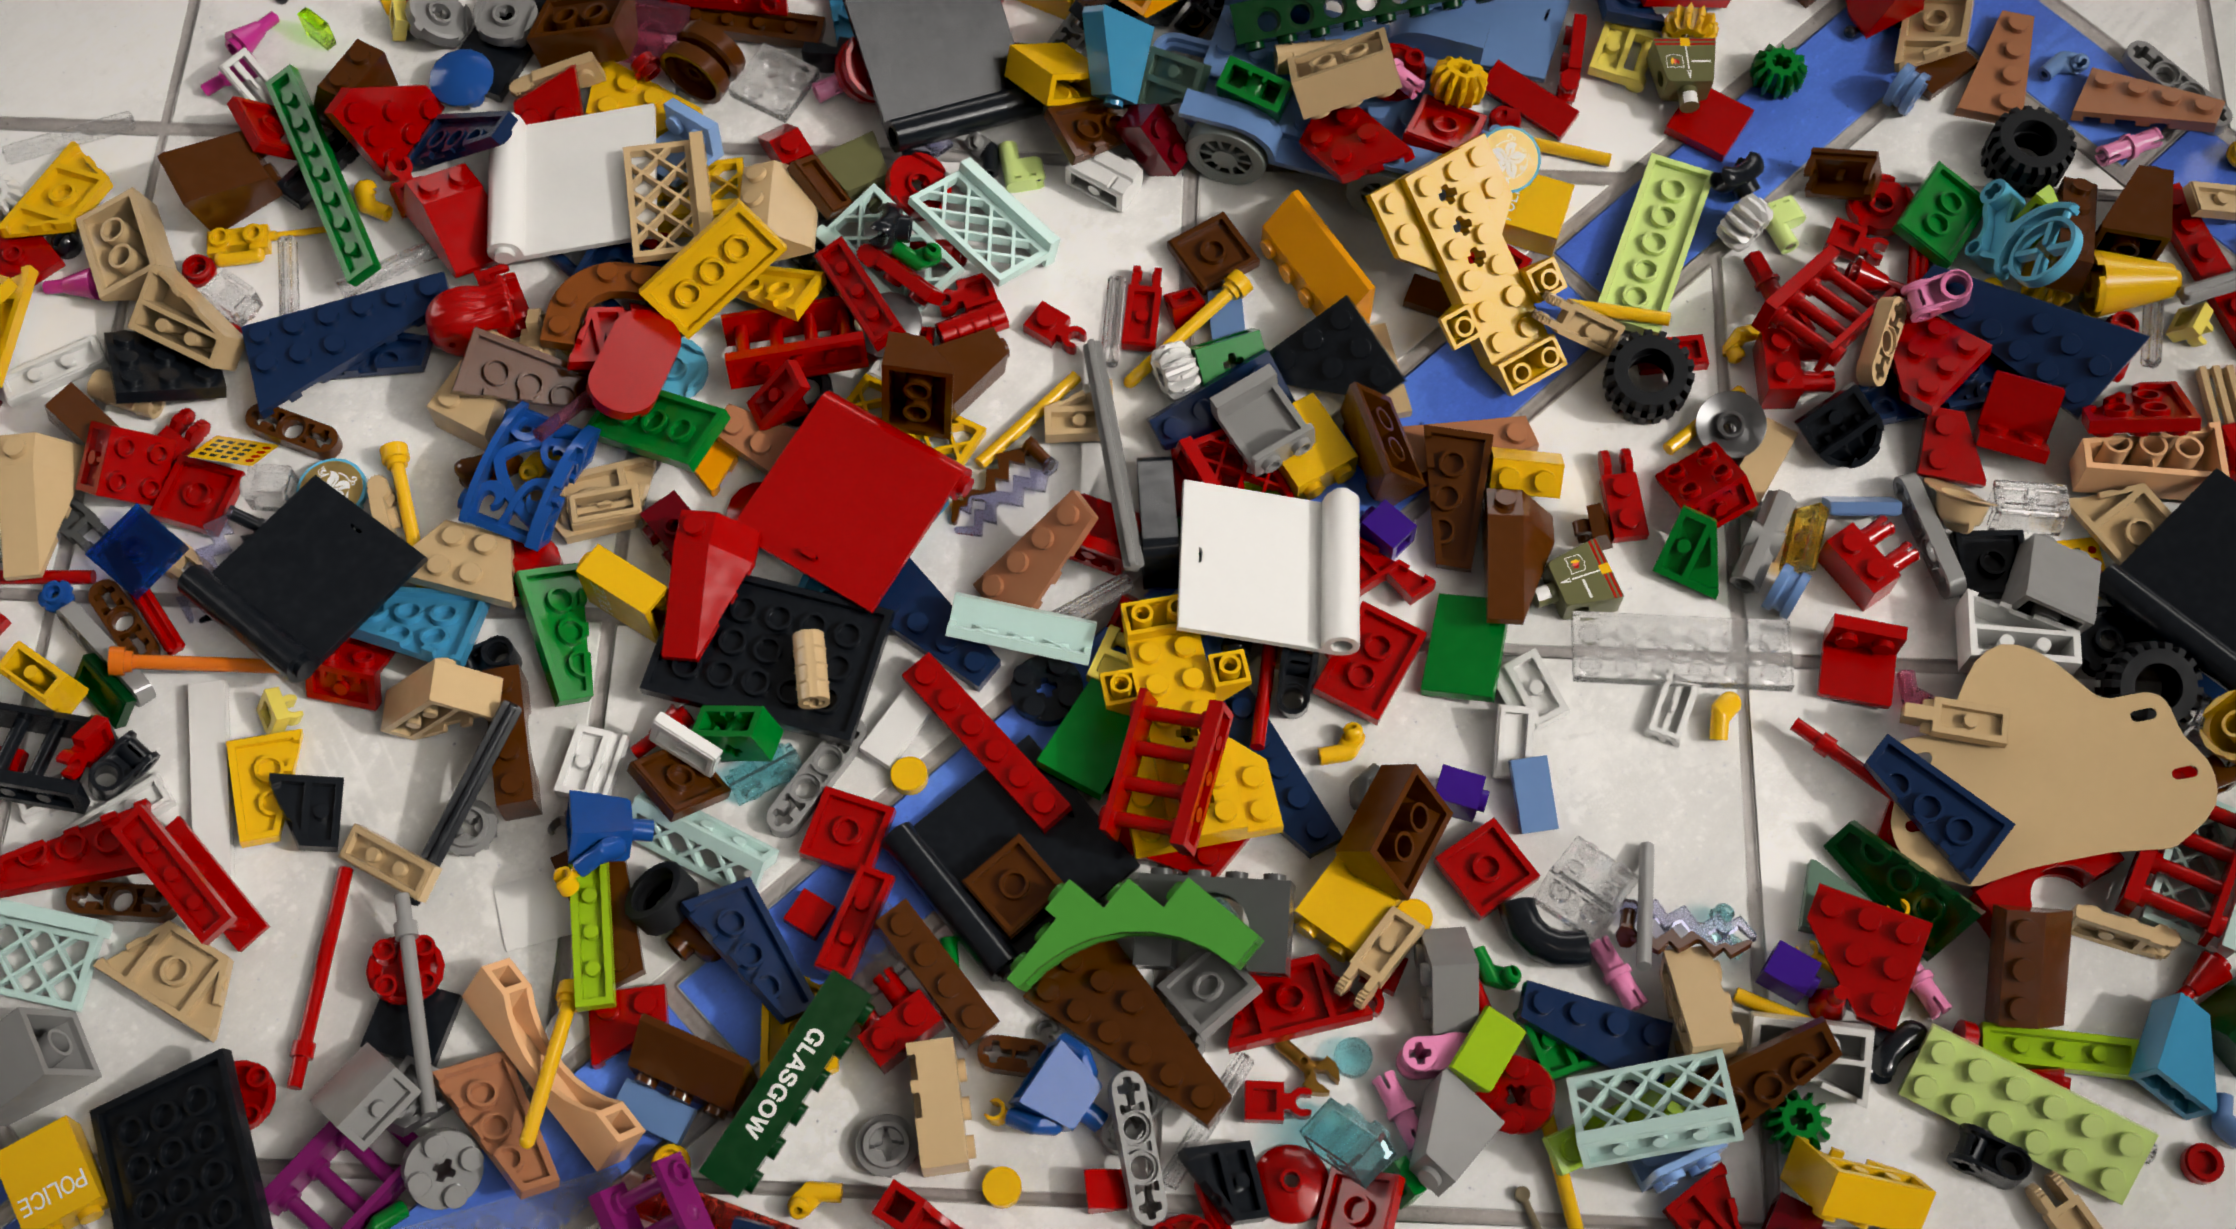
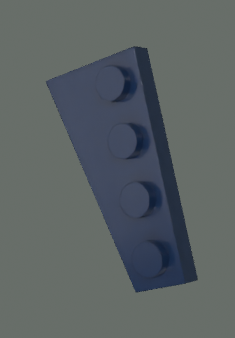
M1888 733L1863 765L1968 885L1972 883L2016 825Z

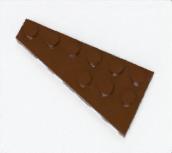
M1116 940L1098 943L1071 955L1050 969L1023 995L1024 1001L1031 1007L1054 1021L1123 1071L1138 1073L1143 1078L1146 1087L1208 1130L1232 1100L1231 1093L1138 969L1132 965V961Z

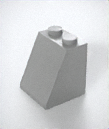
M2034 533L2019 545L2001 601L2011 604V609L2030 616L2038 614L2078 629L2081 634L2092 627L2096 620L2102 562L2090 557L2083 550L2071 549L2057 543L2051 536Z
M17 1007L0 1021V1126H9L102 1077L76 1011Z

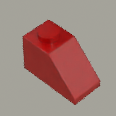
M788 123L757 137L771 161L776 160L790 165L792 161L814 154L799 128Z

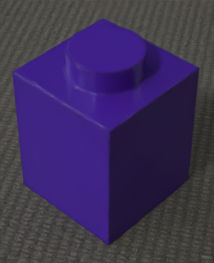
M1386 499L1376 508L1374 506L1369 507L1360 518V537L1380 548L1379 553L1393 561L1414 541L1417 525Z
M1443 764L1436 791L1453 812L1452 817L1473 823L1477 811L1484 813L1490 791L1483 789L1486 776Z
M1780 940L1771 951L1755 983L1797 1005L1804 996L1811 998L1818 988L1822 978L1816 974L1822 963Z

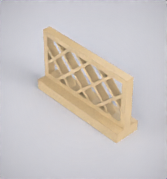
M702 131L689 132V140L623 147L634 263L672 259L685 247L674 243L683 232L695 238L714 220L707 155ZM685 152V158L677 166L665 160L671 153ZM646 156L652 161L641 170L632 164L631 158ZM659 165L670 171L661 182L650 176ZM677 177L688 183L680 193L668 187ZM643 181L655 187L646 197L635 192V189ZM662 192L673 199L664 209L652 203ZM680 204L691 210L683 221L671 215ZM646 208L657 214L648 225L637 219ZM664 220L676 226L667 237L655 230ZM648 236L660 242L653 250L640 251V244Z

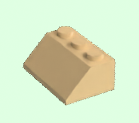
M1385 27L1287 59L1291 83L1303 120L1308 118L1320 119L1330 114L1332 110L1341 107L1346 109L1354 108L1362 104L1363 100L1375 96L1384 98L1395 93L1396 89L1402 88Z
M776 160L743 168L740 200L787 245V250L774 262L814 253L818 221V208L787 170L789 165Z
M135 188L128 189L76 218L99 299L102 301L138 300L151 264L177 269L157 205Z

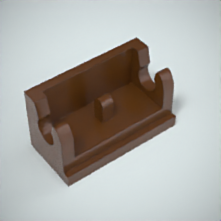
M1813 147L1803 174L1804 177H1809L1805 187V196L1871 202L1882 179L1879 151Z

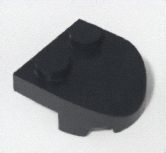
M1854 381L1794 421L1813 451L1832 466L1856 468L1869 462L1880 450L1879 444L1882 438V431H1884L1883 421Z

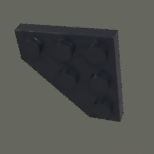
M1348 295L1269 351L1285 383L1290 386L1346 395L1349 385L1356 381L1387 396L1407 381Z
M119 330L104 333V345L116 404L227 398L226 383L222 369L211 368L135 331Z

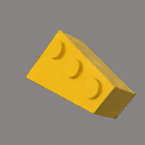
M1796 1135L1779 1178L1813 1207L1812 1212L1814 1215L1829 1222H1835L1837 1218L1843 1219L1862 1229H1868L1869 1225L1879 1227L1880 1229H1922L1937 1192L1915 1174L1867 1159L1865 1164L1843 1159L1845 1154L1843 1150L1831 1147L1829 1154L1814 1148L1807 1138Z

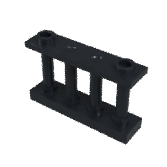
M0 702V727L10 728L0 749V800L85 814L91 801L80 782L84 771L75 780L66 777H60V779L44 776L62 737L72 739L71 737L95 715L86 717ZM111 725L115 741H118L119 739ZM27 731L46 734L29 771H24L23 773L8 770Z

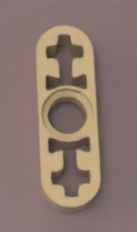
M1901 296L1881 297L1877 302L1856 366V377L1858 383L1863 387L1882 386L1886 381L1906 320V304Z

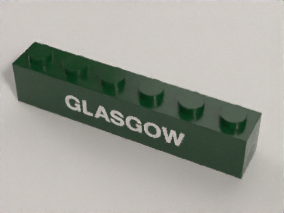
M832 970L699 1169V1173L737 1198L741 1197L745 1191L749 1194L754 1192L765 1175L759 1171L768 1157L774 1161L787 1140L782 1138L783 1133L790 1123L795 1127L799 1124L809 1109V1106L804 1104L805 1100L812 1090L817 1093L821 1091L831 1075L826 1070L834 1057L841 1060L851 1046L853 1039L848 1037L856 1023L863 1027L875 1009V1006L870 1004L874 995L838 971Z

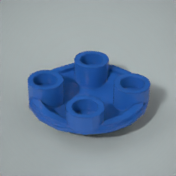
M458 49L445 54L435 63L430 72L429 84L432 93L440 102L450 106L468 105L471 108H476L483 104L484 96L493 84L494 69L491 62L482 53L471 49Z

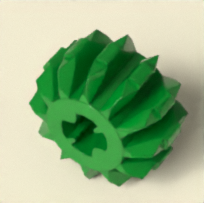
M1783 42L1777 48L1768 44L1764 50L1758 51L1750 67L1749 76L1753 78L1752 87L1761 88V96L1770 93L1775 100L1781 94L1788 99L1793 92H1798L1801 89L1807 75L1808 66L1804 64L1805 55H1795L1796 48L1785 49Z
M1793 1089L1788 1093L1787 1097L1784 1096L1785 1100L1776 1108L1772 1109L1770 1107L1764 1112L1770 1119L1763 1122V1129L1774 1131V1134L1768 1139L1769 1144H1775L1780 1141L1782 1143V1155H1787L1790 1152L1796 1135L1807 1138L1809 1143L1818 1151L1821 1150L1820 1142L1826 1143L1830 1138V1134L1824 1128L1832 1124V1119L1820 1115L1825 1110L1826 1103H1819L1817 1106L1812 1104L1814 1099L1813 1092H1808L1801 1099L1797 1089ZM1793 1117L1798 1119L1796 1123L1800 1121L1803 1123L1804 1127L1801 1130L1796 1129L1798 1124L1794 1126L1791 1124L1790 1120Z

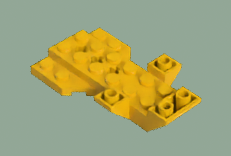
M1485 133L1475 136L1365 196L1394 259L1423 267L1427 271L1438 274L1452 304L1440 316L1438 322L1452 351L1470 343L1480 366L1508 396L1516 395L1568 365L1555 334H1548L1544 324L1531 317L1536 309L1534 303H1541L1545 300L1542 298L1545 291L1557 294L1568 286L1554 256L1518 270L1502 235L1513 194ZM1442 190L1446 193V200L1441 201L1438 195L1442 193ZM1456 221L1460 223V232L1454 231L1453 225L1457 224ZM1470 252H1473L1475 255V262L1470 264L1468 261V256H1471Z
M1178 594L1121 603L1120 609L1126 654L1130 668L1099 673L1106 709L1129 716L1131 703L1134 699H1137L1139 689L1146 688L1158 701L1157 707L1202 714L1203 711L1207 710L1210 699L1224 701L1252 684L1244 649L1209 654L1206 660L1200 634L1177 630ZM1152 721L1147 742L1192 749L1194 746H1197L1200 732L1199 729ZM1181 736L1192 738V742L1185 743L1184 738ZM1228 737L1197 848L1283 833L1284 824L1267 759ZM1142 756L1137 777L1182 785L1183 782L1187 781L1190 767L1189 764ZM1132 791L1126 812L1171 821L1173 818H1176L1180 803L1176 799ZM1129 828L1136 859L1178 852L1169 843L1170 839L1166 835Z

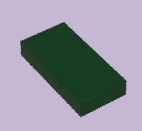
M95 653L83 655L74 679L89 688L86 697L104 717L109 719L114 729L125 727L137 699L116 676L108 675V667Z

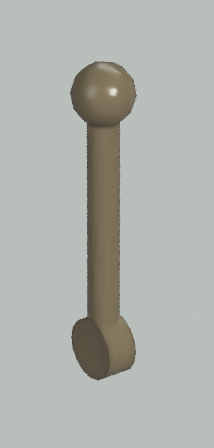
M1519 1186L1514 1192V1199L1523 1205L1533 1229H1542L1529 1201L1530 1190L1525 1186Z

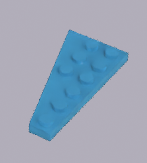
M400 587L350 637L427 662L435 658H449L456 661L457 665L465 667L491 604L431 588Z

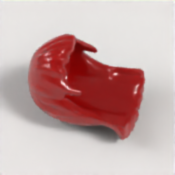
M495 275L493 280L487 285L457 286L447 289L430 302L425 313L426 329L433 344L438 349L458 357L464 356L474 327L486 331L512 327L515 320L509 289L501 275Z

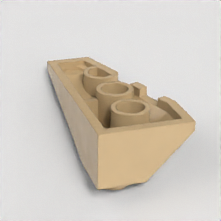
M37 432L0 435V529L3 578L6 581L43 577L58 543L56 536L63 519H68L72 510L70 503L76 492L75 487L85 446Z

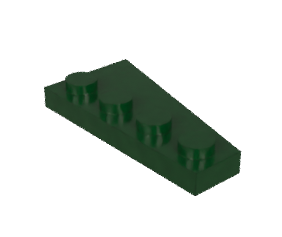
M1855 820L1845 825L1823 845L1874 903L1886 907L1889 905L1891 909L1905 913L1900 903V899H1905L1910 905L1909 915L1933 923L1922 954L1926 962L1933 959L1986 913L1979 906Z

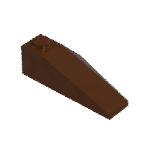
M1486 488L1481 516L1487 623L1523 625L1540 578H1542L1545 565L1554 547L1553 516L1523 490Z

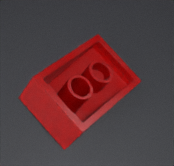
M465 163L405 182L403 212L455 279L473 273L476 270L499 264L487 254L488 196L483 185Z

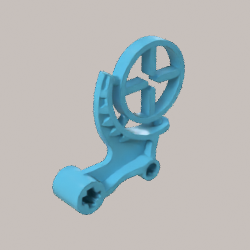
M2002 178L1992 180L1983 188L1980 194V201L1984 204L1982 211L1983 227L1977 239L1970 241L1965 248V254L1987 274L1995 272V275L2001 281L2009 279L2011 274L2023 286L2039 288L2056 281L2073 266L2083 246L2082 231L2070 220L2071 216H2078L2080 213V207L2076 203L2053 202L2027 212L2016 221L2010 223L2025 207V199ZM2060 228H2069L2071 231L2070 241L2055 244ZM2043 235L2042 245L2054 257L2063 255L2048 270L2049 259L2044 256V253L2038 248L2029 249ZM2035 261L2031 276H2022L2021 263Z

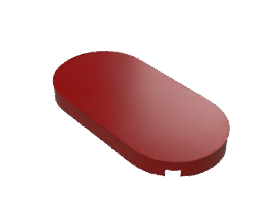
M643 309L628 311L617 318L589 373L586 384L588 396L590 395L593 400L592 404L598 411L614 419L630 420L633 416L640 414L642 417L653 409L680 350L681 335L676 325L671 320L664 318L660 313Z

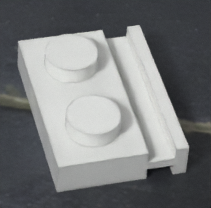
M1536 648L1504 664V667L1500 668L1497 689L1505 704L1536 707L1534 731L1540 730L1571 714L1569 707Z
M577 723L554 787L555 794L568 798L569 790L611 796L630 743L629 736L626 734L618 735L609 730Z

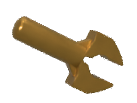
M1290 1040L1275 1043V1049L1304 1073L1305 1081L1302 1087L1311 1089V1096L1326 1097L1330 1093L1325 1086L1318 1083L1316 1073L1326 1074L1336 1085L1339 1084L1338 1067L1330 1057L1326 1056L1323 1061H1313Z

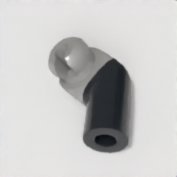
M977 132L970 133L965 141L969 151L982 161V168L993 178L998 176V146L984 135H980Z

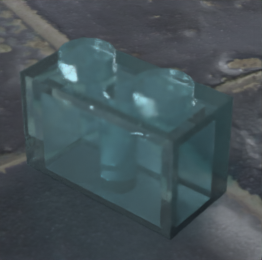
M1331 1097L1299 1130L1312 1152L1365 1189L1397 1155L1388 1140L1391 1134L1381 1123L1373 1120L1371 1123L1368 1122L1353 1105L1347 1103L1343 1106Z

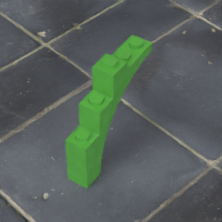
M1189 877L1184 883L1178 881L1166 895L1168 902L1164 907L1129 878L1124 884L1119 882L1112 888L1106 898L1109 902L1105 907L1069 879L1065 884L1060 883L1048 897L1050 903L1046 906L1045 910L1056 919L1052 924L1047 922L1041 927L1034 938L1036 941L1035 945L1028 953H1021L1010 966L1012 972L1006 979L1015 987L1027 993L1050 969L1071 955L1098 943L1126 937H1163L1188 942L1218 955L1241 971L1265 940Z

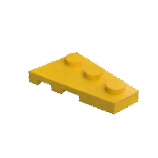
M769 266L735 298L798 322L827 284V280L823 271Z
M302 729L226 742L241 848L281 841L285 818L269 785V773L295 775L304 736Z

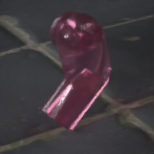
M1902 670L1897 673L1903 705L1905 702L1922 704L1924 699H1934L1932 694L1918 688L1914 670Z

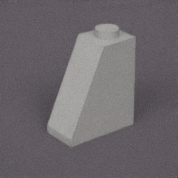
M1447 1067L1425 1088L1409 1170L1418 1177L1420 1183L1427 1189H1430L1437 1197L1459 1179L1505 1123Z

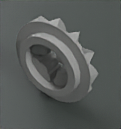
M475 799L464 822L470 825L477 822L474 826L477 836H470L468 833L461 836L464 830L462 827L460 828L449 849L450 852L458 857L460 855L475 857L476 853L481 850H488L489 844L497 837V823L499 822L495 812L485 802Z
M893 1114L875 1116L862 1126L857 1135L855 1143L857 1158L861 1166L873 1176L891 1178L894 1175L906 1172L912 1162L916 1160L918 1151L917 1134L913 1126L900 1116ZM885 1131H888V1136L891 1138L892 1143H899L898 1148L892 1149L890 1161H887L882 1150H876L877 1145L883 1144Z

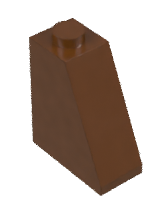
M994 327L934 346L954 368L952 422L1005 373L1010 351L1004 338H999Z
M72 382L44 405L49 421L76 444L86 445L91 420L119 427Z

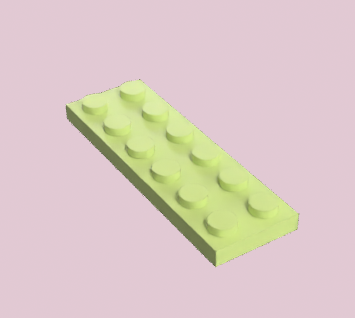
M1651 153L1598 302L1664 312L1668 311L1711 187L1709 180L1713 173L1712 171ZM1611 318L1626 326L1625 330L1633 333L1637 331L1642 336L1644 330L1652 329L1653 335L1658 336L1663 326Z
M1934 1023L1931 1024L1898 1089L1899 1095L1959 1125L1963 1123L1977 1125L1994 1136L2021 1147L2028 1153L2032 1161L2052 1171L2054 1170L2058 1174L2123 1205L2159 1136L2157 1132Z

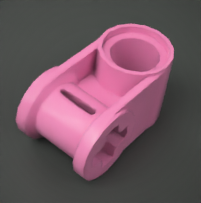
M1955 269L1930 278L1916 280L1903 286L1900 291L1903 296L1907 297L1912 311L1910 316L1912 323L1922 322L1941 313L1966 305L1970 300L1973 281L1967 272ZM1951 283H1960L1964 286L1965 292L1960 295H1952L1946 290V287Z
M1453 1032L1410 1038L1396 1057L1398 1072L1408 1080L1434 1079L1446 1067L1449 1069L1448 1066L1468 1034ZM1412 1052L1415 1053L1417 1059H1423L1421 1064H1417L1416 1058L1409 1057Z

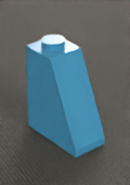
M1105 4L1083 7L1082 16L1091 95L1104 100L1103 105L1112 109H1123V105H1136L1139 99L1154 26Z
M2180 992L2152 1001L2128 1076L2185 1120L2215 1114L2218 1105L2210 1014L2197 1005L2193 999Z

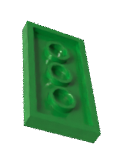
M661 390L653 409L642 417L640 414L633 416L630 420H619L606 416L596 410L586 426L591 425L601 429L598 442L694 473L731 417L726 409Z

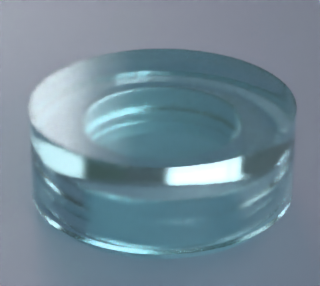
M1356 1037L1346 1038L1339 1042L1333 1055V1061L1337 1064L1339 1073L1351 1079L1365 1075L1370 1069L1373 1059L1370 1046L1364 1040Z

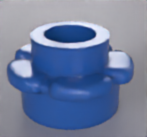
M52 580L43 586L42 592L38 594V602L40 606L45 607L46 611L56 614V610L71 601H75V595L72 592L73 587L67 581L62 580L58 582L57 580ZM59 593L57 597L53 598L54 594Z

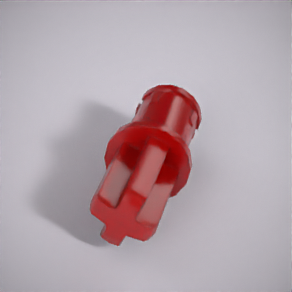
M1759 250L1750 252L1743 259V263L1755 282V291L1761 292L1766 301L1781 287L1779 283L1780 276L1773 273L1764 255Z

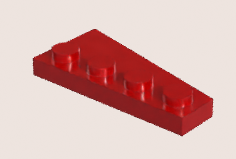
M147 798L133 803V808L117 813L114 810L100 816V821L80 828L77 825L64 830L63 835L47 842L41 839L1 855L0 898L144 873L111 832V829L139 804L147 806L151 811V803Z

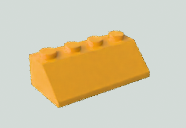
M1298 189L1293 191L1262 226L1260 242L1262 253L1268 260L1272 259L1278 266L1281 278L1285 283H1291L1297 291L1301 304L1306 309L1310 308L1316 317L1348 295L1367 323L1370 324L1376 287Z

